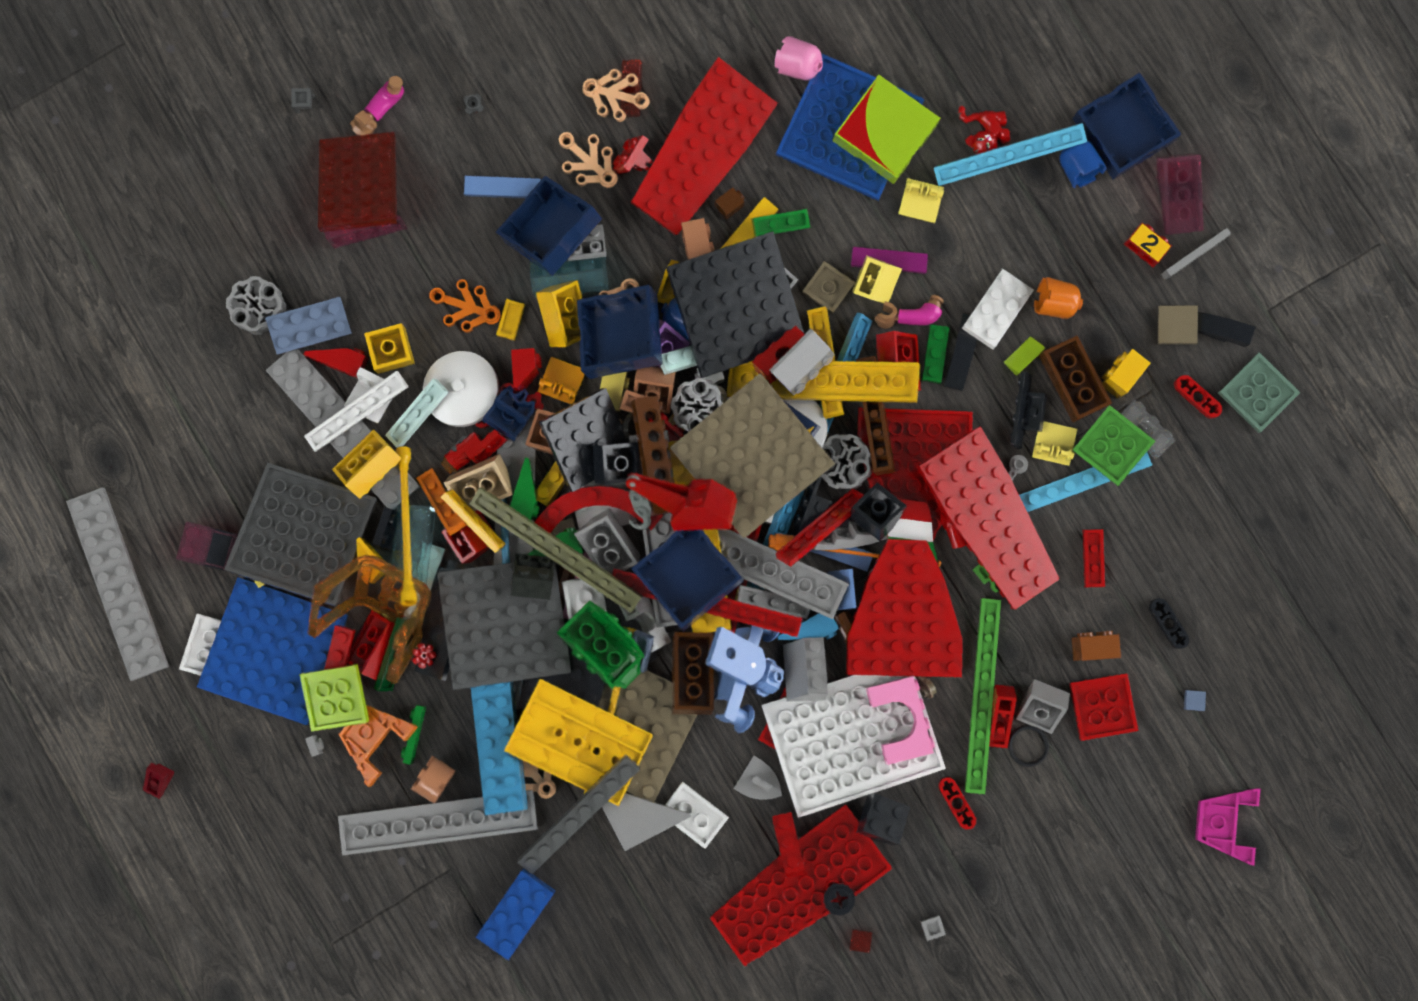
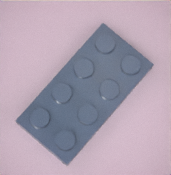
M340 297L265 317L277 355L352 334Z

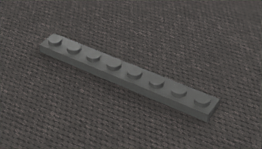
M625 754L518 858V864L533 874L640 770V766Z

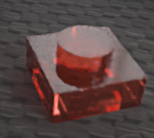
M852 929L849 949L870 953L872 932Z

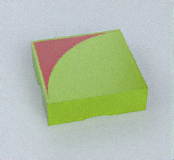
M878 75L834 134L833 142L854 157L865 161L874 171L895 184L909 165L913 155L923 146L940 121V117Z

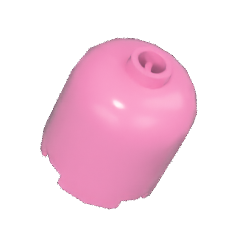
M786 37L782 40L784 45L781 50L777 49L775 56V68L779 69L778 73L800 80L814 78L823 66L819 48L794 37Z

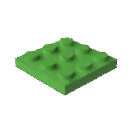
M1109 405L1072 451L1116 486H1119L1155 443V440Z

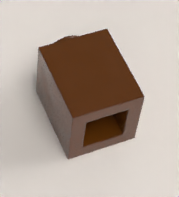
M732 187L715 200V207L727 220L744 207L745 197L739 190L736 191Z

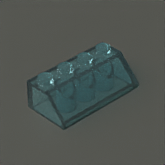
M606 257L568 261L567 259L553 276L530 261V281L533 298H537L536 292L544 288L573 280H578L581 294L591 291L601 292L609 289Z
M398 505L388 582L403 584L401 505ZM409 505L413 585L427 586L436 513L434 508L429 506Z

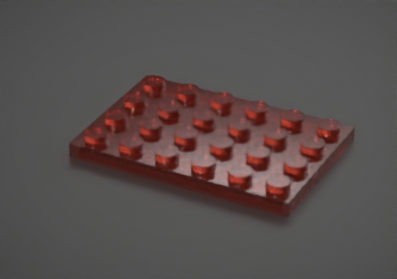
M386 132L319 139V231L326 232L397 224L395 133Z

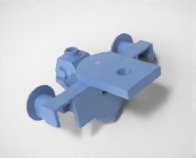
M756 626L737 628L735 634L723 627H717L706 665L716 669L719 682L714 699L726 700L728 703L724 714H718L715 718L725 723L733 724L736 732L742 733L749 729L755 716L751 705L739 708L746 685H749L754 689L755 694L761 697H766L780 689L784 670L773 659L765 658L763 649L758 647L761 636L763 641L771 642L777 638L779 632Z

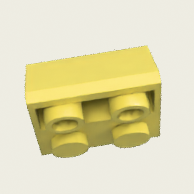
M866 255L853 288V293L881 303L889 302L902 268Z

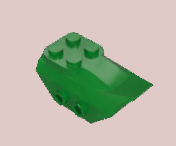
M589 600L557 634L573 649L572 654L578 660L582 659L587 664L586 668L592 674L596 673L611 689L614 687L625 689L641 673L640 662L644 654L632 638L633 634L626 627L622 628L618 624L619 620L612 613L608 614Z

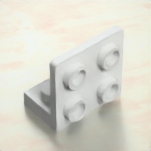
M360 367L356 373L358 382L345 402L344 407L384 379ZM391 400L365 418L379 423Z

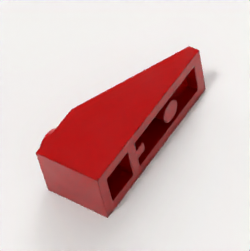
M348 348L304 351L303 354L311 360L354 378H357L356 373L360 367L365 369L369 360L364 355L365 352L354 348V350Z
M994 685L989 747L1008 748L1017 699L1014 686Z

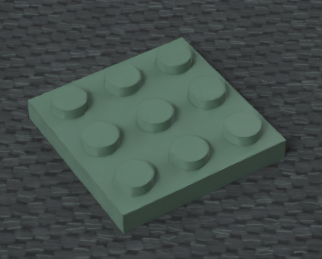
M1260 352L1218 392L1258 433L1262 432L1301 393Z

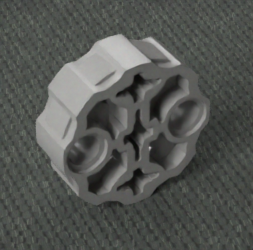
M250 276L247 280L235 283L232 286L230 296L226 298V308L229 311L230 320L240 329H244L254 335H262L264 332L269 331L265 317L286 312V303L283 300L280 289L272 282H268L258 276ZM270 289H274V294L267 297V292ZM251 300L257 303L258 307L261 309V312L257 308H255ZM245 314V320L243 322H239V317Z
M696 378L690 382L682 383L678 387L675 397L671 400V409L673 410L674 421L677 426L688 432L692 430L698 421L701 422L709 416L707 412L711 414L717 407L727 401L726 391L722 386H718L712 380ZM702 383L706 385V389L703 393L700 391V386ZM694 405H703V406H706L707 409H703V408H702V409H698V408L693 407V406H694Z
M835 434L824 443L823 450L829 449L831 451V459L835 463L834 466L820 476L829 486L836 489H855L860 487L871 476L873 466L870 447L860 437L852 434ZM854 440V443H856L858 447L850 448V445L846 443V441ZM846 459L849 461L848 465L844 464L843 466L841 460ZM864 463L867 466V471L864 474H860L858 467ZM836 464H837V467H836V469H835V472H830V473H829L830 470H834V468H835V466H836ZM832 476H839V478L842 479L844 483H836V480H834Z

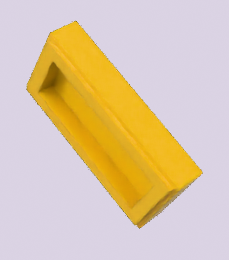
M506 299L496 336L515 341L525 308L524 303Z

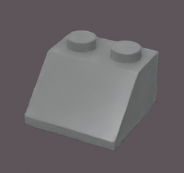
M1033 679L1024 695L1016 720L1052 734L1068 709L1070 693Z

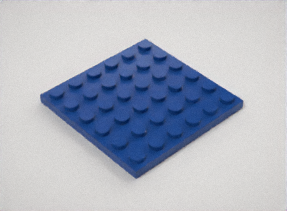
M822 54V69L814 78L810 79L776 155L878 201L888 180L874 171L865 161L854 157L833 142L834 134L876 77ZM899 88L921 105L923 104V98Z
M237 577L197 688L304 725H309L300 674L324 669L335 625L345 627L349 615L266 586L258 588L256 583Z

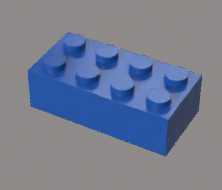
M523 868L476 938L509 960L556 890Z

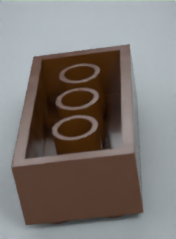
M1078 335L1043 351L1039 355L1072 423L1112 404Z
M674 632L672 637V714L711 715L713 713L714 668L706 665L713 642V633Z

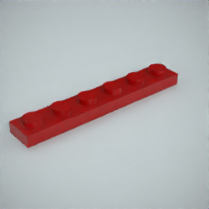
M851 489L776 552V558L790 567L851 516V507L864 494Z

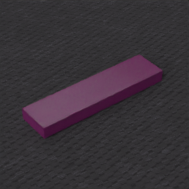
M861 247L852 248L851 267L862 268L867 255L902 268L901 272L922 274L927 272L928 254Z

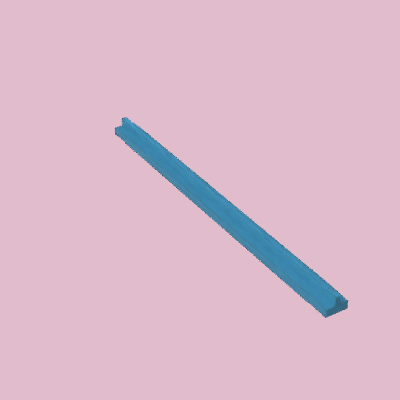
M862 313L855 315L837 361L856 362V359H858L866 339L865 337L873 322ZM834 417L826 419L828 431ZM805 489L775 513L762 545L768 547L770 534L788 533ZM749 581L747 582V587L764 590L763 587Z

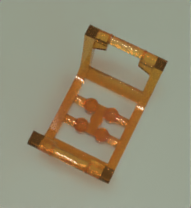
M364 555L357 557L314 586L308 635L316 638L333 622L356 606L368 607L394 623L397 617H406L404 612L409 606L401 605L400 596L403 589L404 571L378 557ZM372 567L385 574V578L380 582L382 588L381 593L378 595L379 601L367 596ZM358 570L354 596L318 619L319 607L327 601L332 589ZM413 576V587L421 595V599L410 617L395 634L393 649L396 650L395 659L388 668L386 678L392 683L399 681L413 657L414 649H417L418 644L422 641L423 620L431 599V591L428 586ZM397 581L402 583V586L399 590L397 588H393ZM390 601L396 602L394 605L395 610L388 607ZM412 633L414 637L405 650L406 642Z

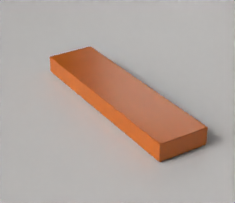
M433 468L416 478L450 536L467 525L441 498L447 491Z

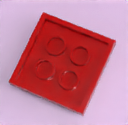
M1128 673L1069 683L1080 741L1139 731Z

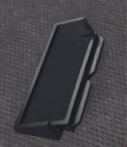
M448 560L446 569L439 567L437 573L476 567ZM437 574L414 649H418L417 646L420 643H423L425 647L427 644L432 645L433 650L431 652H436V658H431L433 664L431 666L426 665L425 668H419L418 664H416L414 671L446 681L450 664Z

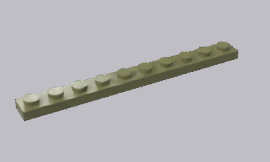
M480 487L470 502L471 506L630 613L633 612L643 595L484 488Z

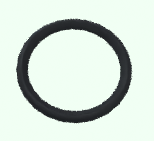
M1022 726L1011 734L1008 750L1016 763L1032 767L1040 764L1046 758L1049 742L1045 733L1039 728ZM1023 730L1038 732L1045 743L1043 755L1032 763L1019 760L1013 753V739Z

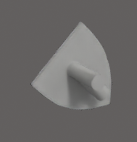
M753 756L734 789L743 795L759 800L782 796L776 774L765 762Z

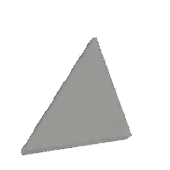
M625 793L619 806L609 801L602 806L624 851L691 817L690 813Z

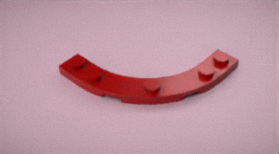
M600 485L583 487L561 496L551 503L534 523L551 533L572 512L581 508L599 505L621 509L634 516L641 523L644 522L634 511L629 497L630 491L613 486ZM663 515L651 516V525L648 528L652 530Z

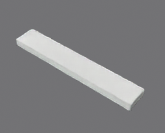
M395 371L304 437L312 449L317 452L409 386L400 373Z

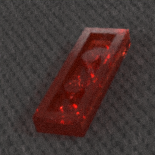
M640 59L622 61L621 80L625 79L628 74L633 73L638 78V84L636 86L629 85L622 89L621 92L636 95L641 92L642 61ZM632 77L629 82H633L635 78ZM621 100L620 109L626 113V117L640 116L641 109H638L634 103Z

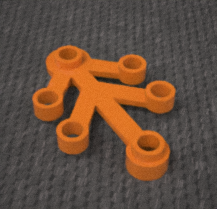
M464 279L458 280L456 286L461 291L466 302L445 295L441 288H433L430 291L429 297L433 303H446L463 309L452 315L444 316L443 322L448 327L454 326L456 321L473 313L481 316L471 321L462 322L461 328L465 333H470L474 327L483 323L496 324L501 318L500 310L496 306L490 305L486 296V290L481 285L475 287L474 293L480 298L484 308L476 306L468 290L469 285ZM460 283H465V288H459ZM483 289V294H477V290ZM441 294V299L436 300L435 296ZM489 313H495L494 318H489ZM447 318H452V323H446ZM470 324L471 327L470 329L465 330L464 325Z

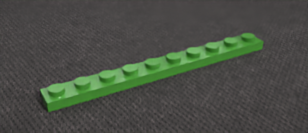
M981 598L965 780V792L985 794L1001 608V600Z

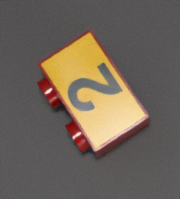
M1141 223L1124 243L1126 247L1152 267L1157 265L1172 247L1165 237L1159 236L1150 225Z

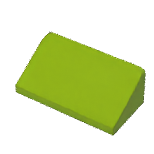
M1030 336L1003 363L1017 376L1045 347Z

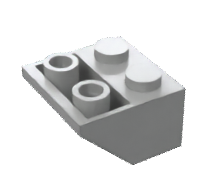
M603 224L596 225L570 255L568 261L606 257Z

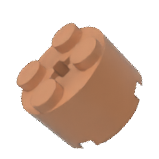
M432 756L426 764L428 768L426 767L421 770L411 790L430 802L436 803L456 770Z

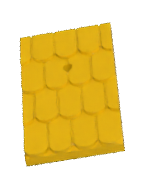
M540 679L504 751L588 791L625 754L639 765L653 734ZM600 749V753L596 755L595 751ZM633 777L608 801L619 806Z

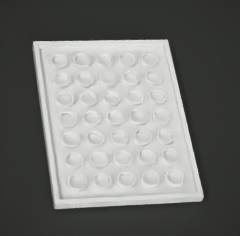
M852 675L827 683L828 695L826 700L787 702L785 697L761 705L798 818L946 769L926 708L922 712L924 718L927 717L930 729L927 730L929 737L932 736L935 748H932L933 753L890 765L885 764L881 745L905 738L913 728V715L910 709L900 702L870 707L866 688L910 676ZM917 691L919 699L922 698L920 691Z

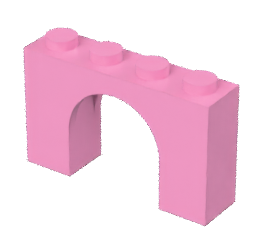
M913 676L866 688L870 707L900 702L906 705L913 715V728L905 738L881 745L885 764L887 765L932 754V748H935L932 736L929 737L927 730L930 729L927 717L924 718L922 710H925L922 698L919 699L917 691H920L917 679L914 680Z

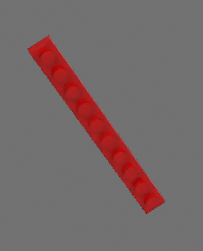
M613 569L612 575L643 595V597L657 600L636 574ZM723 598L706 612L707 614L798 637L803 620L800 617L728 598Z

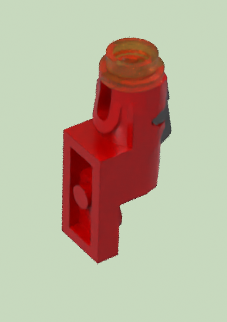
M496 429L488 433L484 439L475 432L469 436H462L444 455L445 457H443L441 465L450 474L457 472L461 467L468 464L470 460L476 464L486 460L508 440Z

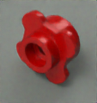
M541 393L528 394L525 401H535V411L544 408L541 402Z

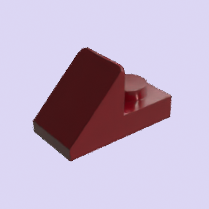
M151 762L146 770L143 791L160 799L170 783L174 771L161 764L156 765Z

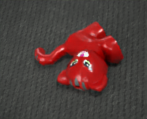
M958 107V116L961 121L969 123L978 120L985 128V131H979L975 135H970L965 140L966 144L972 147L975 154L998 148V139L1002 144L1010 142L1009 129L1002 128L1007 123L1005 111H983L966 116L965 107Z

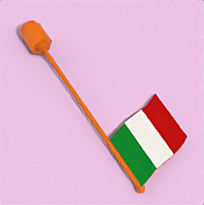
M899 499L907 507L894 528L887 534L888 539L926 540L940 567L941 561L937 560L933 544L932 517L927 502ZM770 534L768 547L778 551L793 539L794 535ZM843 549L821 550L875 558L879 556V554Z

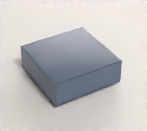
M1185 690L1184 710L1205 711L1206 692Z

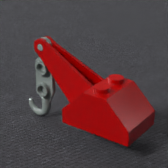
M630 473L628 475L626 486L630 489L629 497L634 511L644 522L643 524H637L632 519H629L632 527L644 530L651 525V501L672 514L670 523L673 531L731 528L737 504L735 492L712 479H694L687 486L642 476L637 473Z

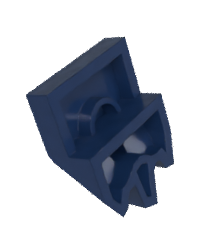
M510 385L497 396L492 407L483 416L482 421L515 441L533 415L535 402L525 401L529 394L526 389H523L518 394H514L513 387Z

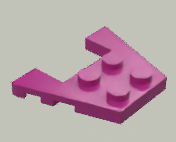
M1253 788L1198 800L1195 840L1249 865H1254L1256 848L1235 845L1238 805L1259 806L1260 789Z

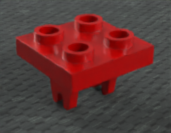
M643 135L627 139L622 147L624 149L622 154H619L613 161L614 167L612 170L617 174L630 172L631 168L637 171L648 170L649 167L646 165V162L651 164L653 161L646 155L643 148L649 139Z

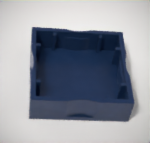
M1141 73L1120 84L1111 93L1099 97L1078 110L1072 118L1075 124L1083 123L1087 141L1093 145L1113 180L1174 143L1181 136V133L1167 112L1157 102L1155 94Z
M544 176L527 195L525 201L507 218L496 233L508 246L553 276L602 218L592 205L578 196L568 193L561 185Z
M650 285L626 289L611 295H598L577 300L578 325L581 332V371L589 379L662 365L657 293Z
M677 530L662 546L650 552L631 568L683 631L744 581L742 576L726 557L719 552L703 530Z

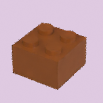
M1113 631L1096 632V636L1093 635V632L1077 633V637L1071 638L1073 661L1121 658L1119 634L1113 635Z

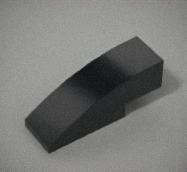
M1198 312V333L1242 347L1250 345L1256 327L1229 318Z

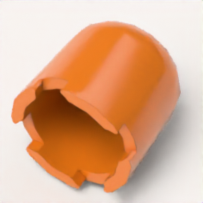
M1046 277L1041 280L1037 292L1040 295L1039 300L1034 302L1035 313L1068 319L1074 316L1077 310L1081 309L1083 299H1081L1080 290L1076 285Z

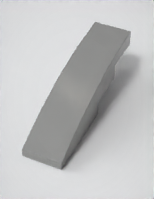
M850 521L848 527H837L818 543L814 550L854 548L879 541L856 522Z

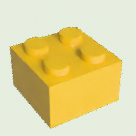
M402 323L364 333L373 368L378 374L415 364L406 328Z
M1131 349L1129 352L1124 351L1113 362L1115 366H1112L1110 370L1108 369L1101 377L1103 379L1102 384L1107 391L1119 399L1129 392L1151 363L1134 349Z

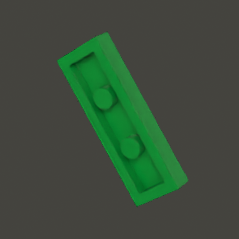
M807 209L752 218L755 237L772 231L774 234L810 228Z
M930 325L922 381L941 384L949 327Z
M416 705V708H412L410 719L412 724L418 728L408 739L407 746H404L402 749L401 758H403V763L411 765L414 763L427 706Z

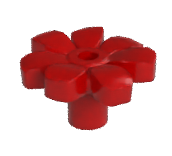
M423 643L418 644V649L412 650V654L415 656L412 658V662L418 664L419 668H425L426 665L431 666L433 664L431 658H436V652H431L433 646L427 644L425 647Z

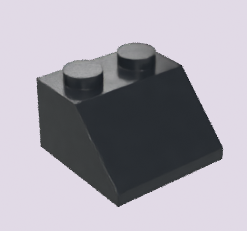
M877 482L851 507V519L878 541H881L894 528L907 505Z

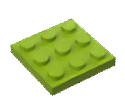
M358 664L300 674L311 731L369 722Z

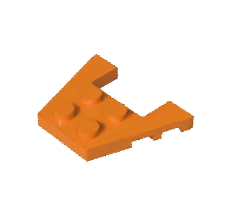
M366 705L369 722L345 726L339 733V736L349 755L353 757L357 764L356 768L363 775L365 784L371 787L382 772L369 761V757L392 729L400 738L407 741L418 727Z

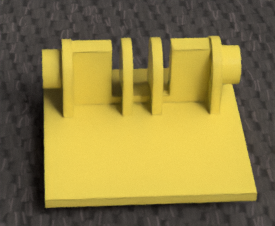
M907 178L899 214L935 223L944 187Z
M1044 421L1042 432H1037L1032 457L1070 466V461L1074 457L1072 450L1077 429Z

